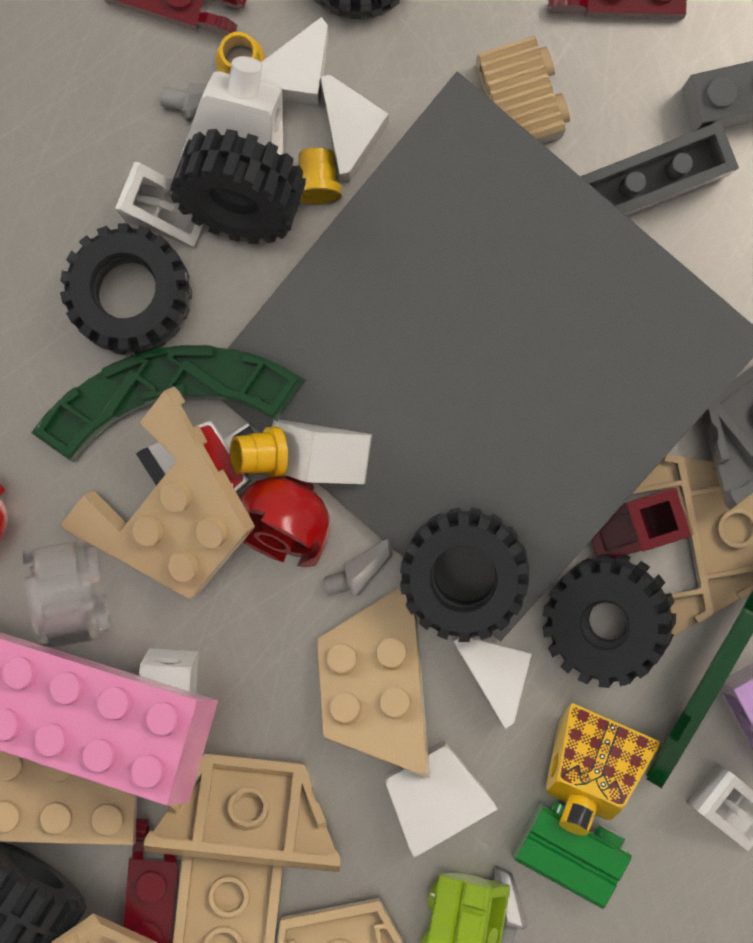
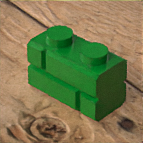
M557 800L554 801L551 807L539 802L512 851L513 859L599 908L604 909L616 889L618 881L622 878L631 861L632 855L627 849L622 847L626 839L601 824L598 825L595 832L590 830L586 836L570 833L559 825L566 805Z

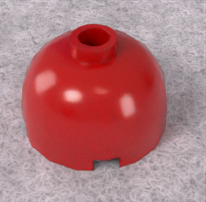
M287 476L286 478L270 477L257 480L248 486L239 498L255 528L245 538L243 543L255 551L280 562H284L288 554L301 557L297 565L299 567L315 566L327 544L331 529L330 515L323 500L313 492V484Z

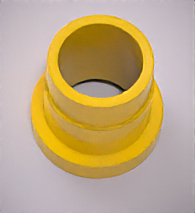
M233 32L225 36L216 53L218 71L230 74L232 64L226 60V56L235 46L248 47L253 52L251 58L259 62L265 59L261 45L243 32Z
M308 148L300 151L298 162L303 170L302 178H306V185L300 203L326 205L339 201L342 198V186L337 182L335 152L326 148Z
M278 426L266 427L263 433H251L232 437L230 442V460L236 474L267 473L269 477L283 476L288 466V447L282 429Z

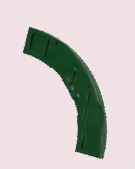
M179 345L158 348L131 355L102 368L100 373L89 378L80 386L72 388L43 416L31 433L68 460L75 462L85 448L101 432L131 412L154 404L160 395L171 387H175L183 398L210 397L236 402L260 411L278 422L306 380L277 363L247 352L210 345Z
M753 590L646 774L648 776L646 780L661 789L753 634Z

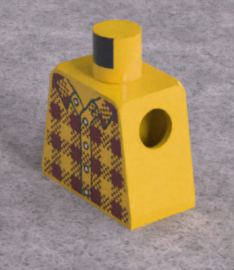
M571 703L559 718L546 784V792L550 796L566 802L559 825L570 833L586 836L590 831L595 815L605 820H612L625 807L656 753L660 741Z

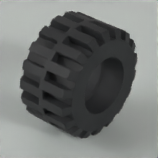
M118 223V229L110 230L107 225L96 230L99 235L92 239L86 235L79 241L82 245L77 253L71 250L66 259L70 263L68 271L62 270L60 281L64 284V291L60 292L61 300L67 307L68 312L66 314L71 323L95 345L104 350H111L116 354L125 355L126 352L139 354L146 352L148 348L155 347L158 349L165 345L164 340L171 334L175 337L181 328L178 325L183 318L187 319L190 311L188 300L192 299V288L188 280L190 277L176 250L160 234L157 236L149 228L140 225L138 229L132 228L129 223ZM137 263L145 266L155 279V293L148 307L138 315L129 318H116L108 314L102 307L99 298L101 283L105 276L113 268L122 264Z
M461 508L450 509L449 513L443 515L439 513L430 518L429 522L421 526L414 534L401 562V594H405L407 598L406 607L410 614L416 613L420 618L419 624L423 628L428 630L432 627L438 631L437 637L448 640L449 635L459 637L458 642H470V638L480 636V640L491 637L492 631L498 628L502 631L510 624L512 616L514 614L518 615L528 590L529 565L524 545L517 538L518 534L511 526L508 528L504 525L502 518L493 513L491 516L483 514L482 509L471 508V511H461ZM458 546H469L485 553L491 559L495 568V582L492 589L485 596L472 601L457 600L444 593L435 579V567L438 559L445 551Z
M0 842V943H51L76 926L87 909L85 899L78 889L65 876L41 859L12 844Z

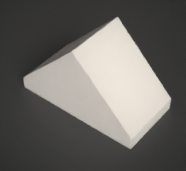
M322 17L260 62L262 64L260 82L278 86L282 90L283 101L319 105L322 89L320 76L324 75L329 40L328 25Z
M320 76L340 183L350 182L389 125V113L333 76Z
M134 162L115 209L124 221L149 228L152 232L195 247L203 225L198 226L191 221L193 215H183L178 210L180 203H173L171 198L172 191H170L173 180L139 162Z
M280 419L278 422L273 420L272 427H280L287 442L288 466L284 475L309 483H366L372 434Z
M454 637L452 641L505 729L515 722L532 654L528 651L474 637L470 638V642H458L459 637Z
M716 763L686 803L749 851L753 846V790L729 770Z

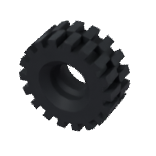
M208 129L206 136L198 132L193 135L192 140L189 139L187 141L171 183L170 191H172L171 198L173 203H180L178 210L183 215L192 214L191 221L196 225L206 224L209 226L208 232L218 236L220 232L229 234L230 240L238 242L240 237H243L251 244H259L260 238L266 243H272L276 241L277 237L280 239L286 237L288 231L291 230L306 185V178H302L303 170L300 166H292L294 159L288 153L282 155L277 153L278 146L271 142H268L266 145L258 143V136L249 133L246 138L239 137L237 130L226 129L225 135H221L217 129Z
M609 553L598 555L593 560L587 558L561 578L548 595L551 597L550 601L544 605L542 616L548 617V622L542 627L544 638L551 636L553 641L548 647L552 657L560 654L565 660L560 667L567 674L573 668L579 671L581 674L578 681L588 684L593 678L599 680L598 687L610 688L613 682L619 681L621 687L631 684L636 677L641 679L658 663L674 636L671 632L676 625V613H671V607L674 604L671 592L665 594L662 589L666 582L659 574L653 578L647 573L650 566L642 561L638 565L630 563L631 556L620 554L616 559L610 558ZM604 602L619 606L627 617L628 624L625 634L614 640L603 639L596 635L591 628L589 620L594 606Z

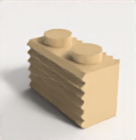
M534 35L478 53L476 66L486 96L542 144L562 138L565 132L564 123L570 122V114L563 94L555 95L549 77L555 75V70L548 48L546 46L539 48Z

